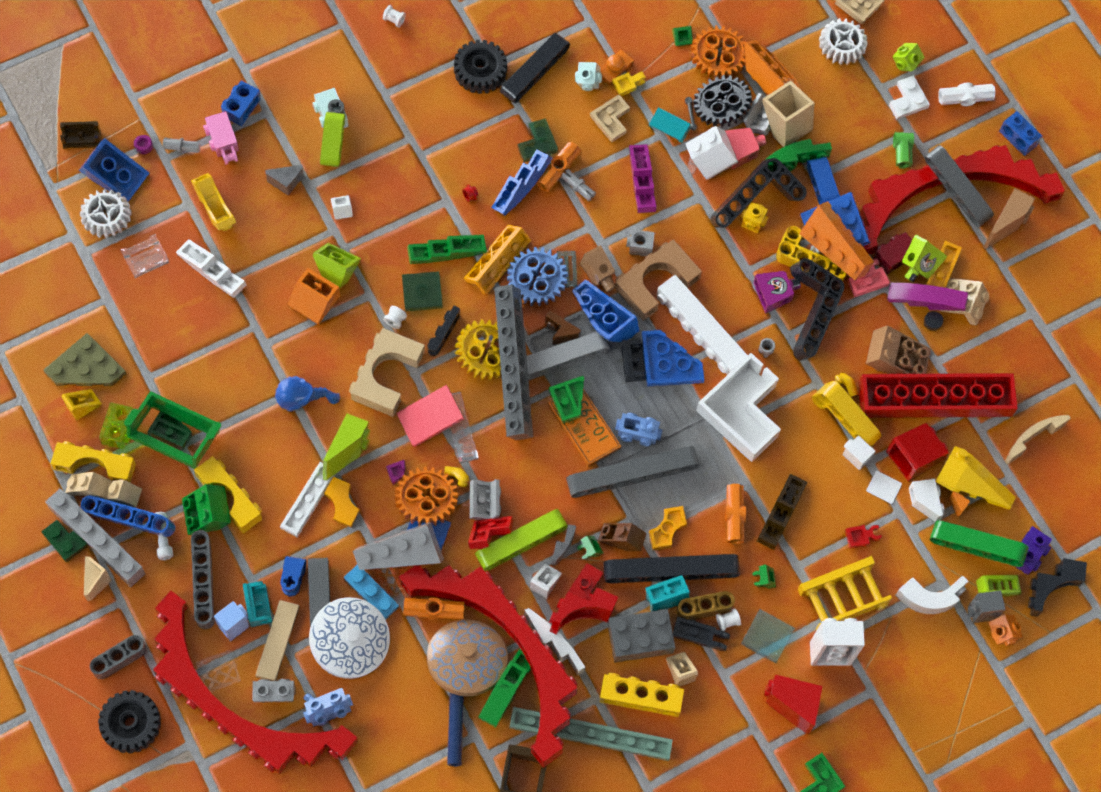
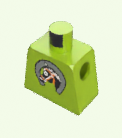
M915 235L903 258V263L909 267L904 277L914 283L919 274L925 278H930L947 258V255L927 240Z

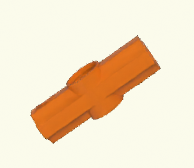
M568 142L562 151L553 157L551 164L536 182L541 190L550 192L563 173L566 174L565 171L581 154V149L578 145Z
M731 484L727 485L725 522H727V543L738 545L744 543L746 506H744V486Z
M405 598L403 616L424 617L430 620H463L465 602L442 601L438 598ZM435 605L439 607V610L435 613L430 612L429 608Z

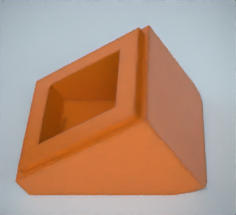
M952 492L948 498L959 518L970 503V500L957 492Z

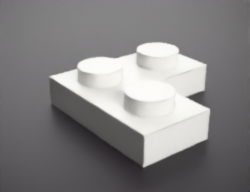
M914 75L897 82V87L903 97L889 103V107L896 120L929 108L930 104Z

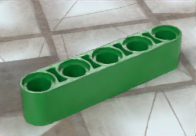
M940 520L935 522L929 539L936 545L1016 567L1024 565L1029 549L1022 542Z

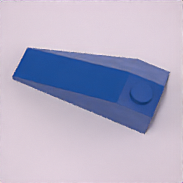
M584 280L572 290L596 332L609 342L627 341L640 331L637 317L589 281Z

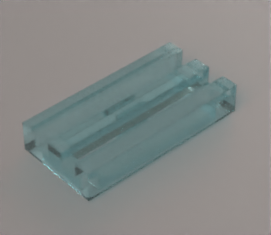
M557 251L558 259L564 256V264L567 268L565 271L568 272V277H566L568 283L563 285L566 288H570V286L576 288V252ZM568 256H572L573 281H569Z

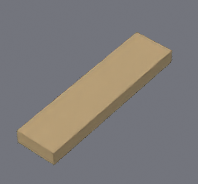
M282 600L279 601L256 677L276 681L299 605Z

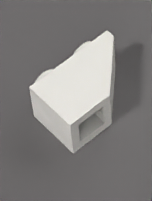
M935 479L912 482L909 486L912 506L934 522L940 520L944 515V505L940 503V487L936 485Z

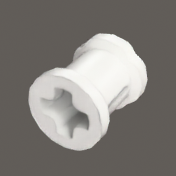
M389 5L385 9L382 19L393 22L399 28L405 20L406 13H400L393 9V6Z
M735 608L732 609V612L716 615L721 631H725L726 628L734 625H741L739 613Z

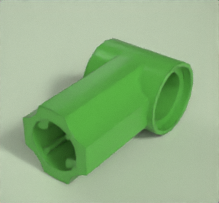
M894 133L893 148L896 150V166L901 169L911 167L913 164L914 133Z

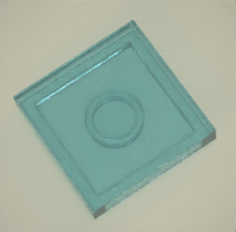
M759 609L741 645L777 663L795 628Z

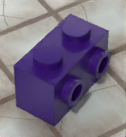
M1032 526L1021 541L1029 547L1024 565L1016 568L1027 575L1032 570L1036 572L1042 563L1039 559L1042 555L1046 556L1052 548L1049 546L1052 539Z

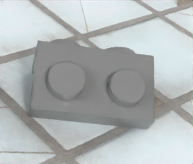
M758 93L756 99L752 102L748 115L744 116V123L747 128H751L753 133L768 135L771 128L762 102L764 96Z
M473 479L470 481V519L483 520L499 517L501 513V487L499 480L495 479L492 482Z
M260 679L253 681L252 700L253 702H293L296 690L295 683L290 679H280L279 681Z

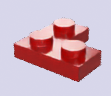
M512 516L474 520L468 541L469 548L484 549L489 547L492 536L511 534L514 524Z

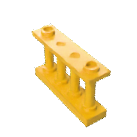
M872 556L804 582L798 588L800 596L806 594L808 597L810 596L821 622L828 619L817 595L818 590L821 588L828 589L839 613L838 616L833 617L837 621H845V619L857 617L874 609L878 611L888 607L892 599L891 595L882 598L870 573L875 564ZM859 573L863 575L875 601L866 605L853 581V576ZM843 581V583H846L857 606L856 609L846 611L835 588L837 582Z

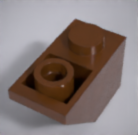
M604 523L598 541L625 551H641L647 533L633 523Z

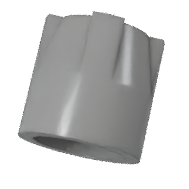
M770 338L763 339L758 352L764 358H767L773 353L775 342Z

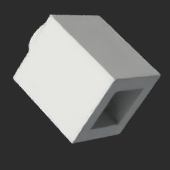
M858 436L854 440L851 438L844 445L845 450L842 455L860 470L873 457L875 450Z

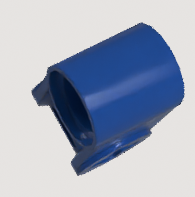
M285 557L280 584L286 596L293 597L299 593L306 570V559Z

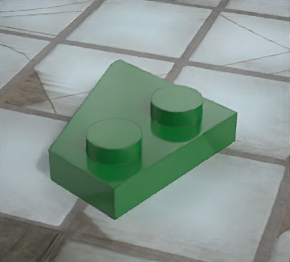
M584 376L549 387V393L562 424L581 417Z

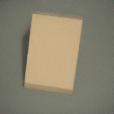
M685 652L666 658L675 685L682 686L696 680L698 671Z

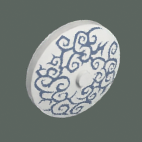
M340 598L330 602L317 613L310 627L309 644L315 660L325 671L336 677L354 679L369 674L383 662L389 649L390 633L385 618L375 606L358 598Z

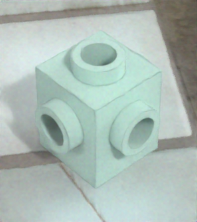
M579 62L578 71L575 73V82L585 91L599 89V83L602 82L601 67L593 62Z

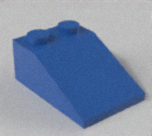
M105 138L98 144L79 169L81 173L106 190L111 191L112 189L115 194L117 192L121 193V196H124L127 202L149 175L147 170Z

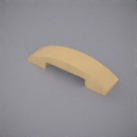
M1070 416L1051 417L1031 426L1013 445L1006 457L1005 463L1008 465L1020 457L1027 449L1024 444L1047 429L1052 435L1064 427L1071 419Z

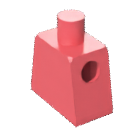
M751 128L725 131L738 160V163L731 166L732 169L756 159L759 154V147L766 145L765 136L762 134L754 137Z

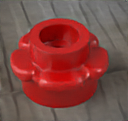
M468 184L466 188L462 189L463 196L468 202L477 200L479 194L475 186L471 187Z

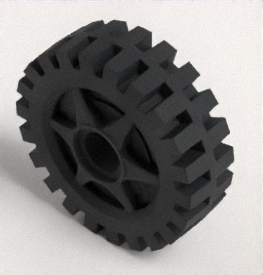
M479 39L476 40V43H473V41H470L468 45L465 43L462 49L459 48L458 53L455 55V78L459 81L460 86L464 85L465 90L470 88L472 93L475 90L478 91V94H482V91L489 93V89L494 91L496 86L499 88L505 80L507 74L506 55H504V51L500 50L498 45L494 46V42L491 41L489 44H487V40H483V43H480Z
M126 690L122 691L123 693L121 694L116 693L114 694L115 697H110L108 702L104 703L103 709L99 713L98 724L100 733L105 742L119 752H140L141 749L148 748L149 744L155 741V737H158L159 729H161L159 710L154 701L142 692L138 693L134 690L128 692ZM128 718H135V722L131 726L125 725V721Z

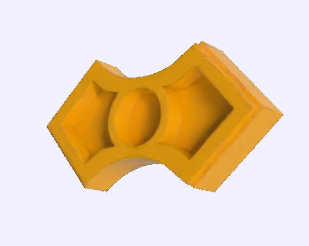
M332 477L324 494L335 506L333 520L351 528L360 512V509L354 506L349 498L351 484Z
M683 506L664 509V519L661 524L649 530L652 551L672 548L674 533L680 528L687 526Z

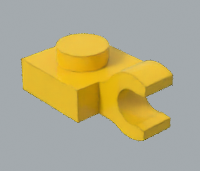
M628 72L612 79V83L618 94L624 96L636 91V85L645 84L644 79L646 77L643 72H639L634 76H631Z

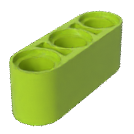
M326 112L320 165L340 166L345 114Z

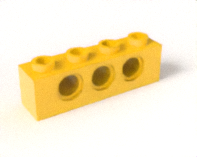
M608 673V675L604 674L599 702L679 717L684 689L675 684L665 686L660 685V682L654 680L643 682L637 677H628L627 679L620 677L616 673ZM623 686L627 689V693L620 694L616 688ZM644 690L647 696L640 698L636 692ZM664 694L667 700L661 702L657 699L656 695Z

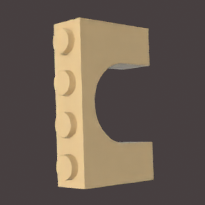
M382 328L380 334H376L373 341L374 346L372 350H368L365 357L366 362L364 366H360L357 373L359 377L356 382H352L349 392L351 393V400L394 417L401 402V394L378 384L373 377V372L380 363L386 360H398L417 368L425 353V345Z

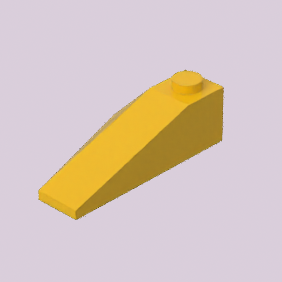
M957 446L953 448L935 481L953 492L959 493L964 491L970 493L969 495L972 498L976 499L979 496L985 498L990 504L1010 510L1016 498L973 455Z

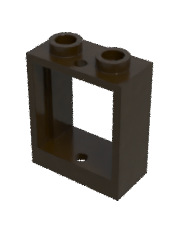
M509 744L500 792H514L506 790L512 758L538 762L531 753V748ZM541 766L536 792H542L546 767L543 768Z

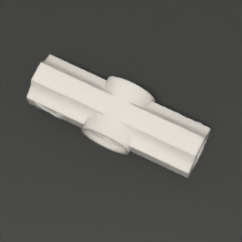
M963 83L958 87L939 89L938 99L941 105L960 103L962 106H970L976 102L995 99V87L992 84L973 86L972 83Z

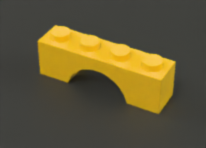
M67 441L63 443L57 442L50 463L53 470L73 474L82 465L95 463L107 470L109 480H126L130 483L136 466L134 458L129 454L121 453L117 455L106 449L98 451L87 445L79 447Z
M212 456L194 469L195 475L203 485L225 486V491L234 497V505L229 513L231 520L244 534L262 520L260 514L262 510L256 502L251 503L248 499L250 496L244 488L240 489L237 486L238 481L233 474H227L224 463L220 459L217 461Z

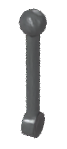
M687 97L685 103L688 105L690 115V129L694 131L697 129V125L694 123L692 98Z

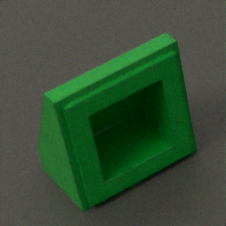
M691 26L672 28L675 46L692 44Z

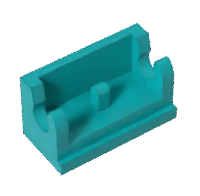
M659 107L649 123L651 128H656L681 143L690 131V123Z
M682 575L645 588L646 600L650 603L651 612L678 606L680 601L689 598L690 594Z
M263 581L243 584L250 627L272 623L266 584H263Z

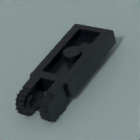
M454 305L451 311L448 310L444 316L445 322L442 326H438L435 332L436 337L431 338L427 345L429 355L436 356L441 351L460 318L459 307Z
M677 617L673 630L674 638L708 648L711 647L719 651H726V645L712 640L713 636L727 640L730 638L729 633L717 630L716 627Z

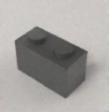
M1001 590L978 593L968 606V615L972 617L973 623L992 621L999 618L1005 611Z

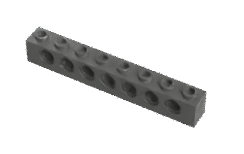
M510 284L495 287L494 290L506 436L514 440H521L533 437L521 289Z

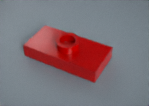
M586 563L568 592L587 600L589 594L592 593L603 576V572Z

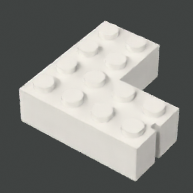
M752 353L701 399L696 409L705 420L751 462L778 438L781 430L756 407L776 387L779 378L767 367L763 370L762 376H760L763 363Z

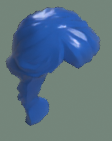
M289 376L278 384L275 393L280 407L289 412L298 410L309 402L326 397L331 404H337L340 400L339 393L331 392L327 388H314L305 379L298 376Z

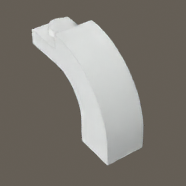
M962 576L943 592H930L924 589L912 577L897 591L895 596L914 611L925 614H938L948 611L959 602L960 599L958 597L966 590L964 586L968 580Z

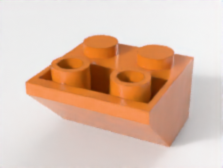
M307 268L296 282L287 306L319 325L340 297L339 286Z

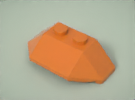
M758 40L748 41L744 44L746 71L762 87L763 92L769 95L789 81H792L802 91L794 76L772 52L760 45L761 43Z

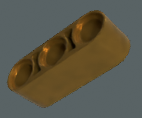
M728 591L686 598L680 601L677 608V616L688 620L716 616L717 614H726L731 611L735 598ZM726 599L730 605L724 606L720 603V600ZM701 603H708L710 609H703ZM687 606L691 609V613H684L681 608Z

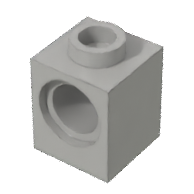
M632 229V235L627 237L626 247H630L629 254L640 256L650 254L653 250L655 232ZM637 241H641V242H643L644 244H643V245H639V244H637L636 242H637Z

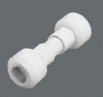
M156 512V514L167 517L165 512ZM166 522L161 525V530L166 527ZM158 535L159 548L156 550L158 559H171L173 557V549L169 546L168 538Z

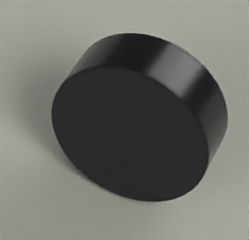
M936 311L928 312L924 318L925 327L931 331L940 329L943 324L942 315Z

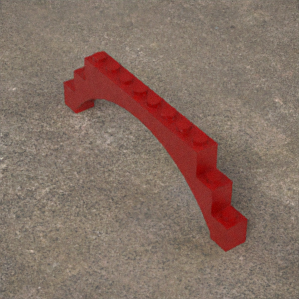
M996 145L989 150H979L972 155H961L954 159L969 180L990 181L1016 187L1041 199L1043 204L1060 200L1065 192L1057 172L1053 174L1045 173L1039 177L1032 159H1021L1014 163L1006 145ZM929 165L919 170H909L905 174H894L884 180L877 179L871 183L868 193L872 202L865 204L860 211L871 242L863 246L869 255L876 252L879 233L888 219L901 205L917 194L942 184Z
M415 565L400 575V585L410 598L429 596L465 602L464 605L492 619L516 642L531 667L540 699V723L536 742L531 746V753L543 768L561 756L564 744L557 735L555 737L554 735L570 724L571 713L563 704L577 694L578 684L572 676L569 677L565 673L564 665L559 660L556 661L553 658L552 650L547 645L544 646L541 643V637L537 631H532L529 628V622L525 616H520L517 613V608L513 601H508L505 598L503 589L493 583L491 574L487 570L484 571L480 566L462 578L457 569L453 570L448 565L431 577L425 567L422 568L420 565Z
M172 590L168 592L155 607L158 614L156 617L166 624L154 638L157 644L156 648L165 655L153 669L156 675L154 678L163 686L165 683L171 687L170 691L178 698L183 696L187 700L185 703L193 710L198 708L203 712L201 716L209 723L213 720L218 724L216 728L224 735L229 733L233 736L232 741L239 747L244 745L249 749L248 754L255 760L260 758L264 761V767L272 773L276 771L280 774L295 755L297 756L295 759L303 766L307 764L312 767L326 749H328L327 753L334 759L339 757L342 761L358 743V738L343 725L335 730L306 734L271 730L238 716L212 695L201 681L190 659L185 636V611L188 605Z

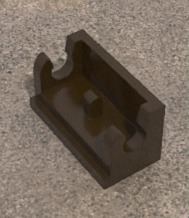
M98 121L60 122L62 131L60 137L63 149L97 147L101 142V130Z

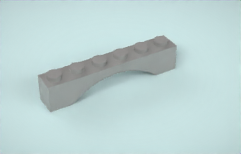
M59 489L46 501L48 508L63 523L77 533L129 587H132L145 575L142 566L63 490Z

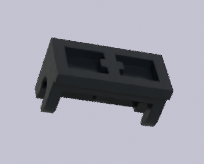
M622 340L621 352L625 382L646 381L641 340Z

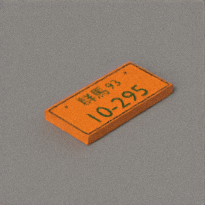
M584 389L581 417L562 424L553 400L548 402L551 411L588 467L621 449L618 440Z

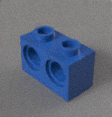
M241 80L238 85L232 88L229 98L222 102V112H226L230 121L242 127L261 100L260 90Z
M1018 111L1008 117L999 130L1023 156L1037 147L1042 138V135Z

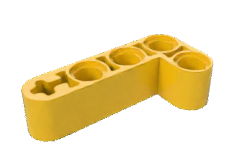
M797 226L787 228L777 250L776 259L778 262L791 267L800 261L799 258H808L827 271L830 270L829 272L833 275L838 274L837 277L844 281L846 273L829 258L799 246L802 237L799 234L801 232L800 228Z
M835 381L826 383L812 396L813 402L821 409L828 408L854 439L859 436L871 447L882 437L877 427L839 383Z

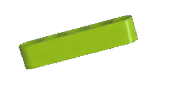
M555 509L514 530L511 534L490 543L489 547L479 549L475 555L484 571H489L563 532L568 528V524L559 509Z

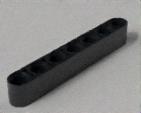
M736 554L612 559L603 562L606 583L666 581L681 575L684 580L723 579L740 576L739 556Z

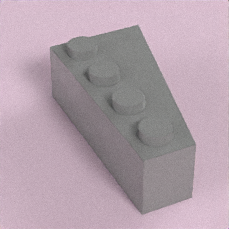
M431 522L357 547L353 551L359 570L437 564L444 560Z

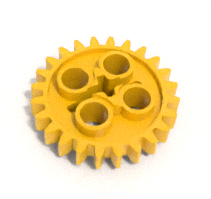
M481 319L479 325L476 321H473L472 326L467 324L466 330L462 329L461 335L457 337L459 342L455 344V347L459 348L455 354L461 355L457 361L464 362L461 368L468 367L467 374L473 371L474 378L480 374L481 380L486 375L489 380L492 379L493 375L496 379L499 378L501 373L500 351L494 345L495 342L499 343L497 322L491 325V320L489 319L485 324L484 320ZM477 335L483 336L484 340H479ZM491 335L493 338L488 346L487 353L484 356L482 364H480V358L483 355L485 345L488 343L489 336ZM470 351L476 352L478 357L472 356ZM488 359L494 360L495 364H490Z

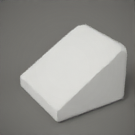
M348 195L331 199L335 219L353 216Z

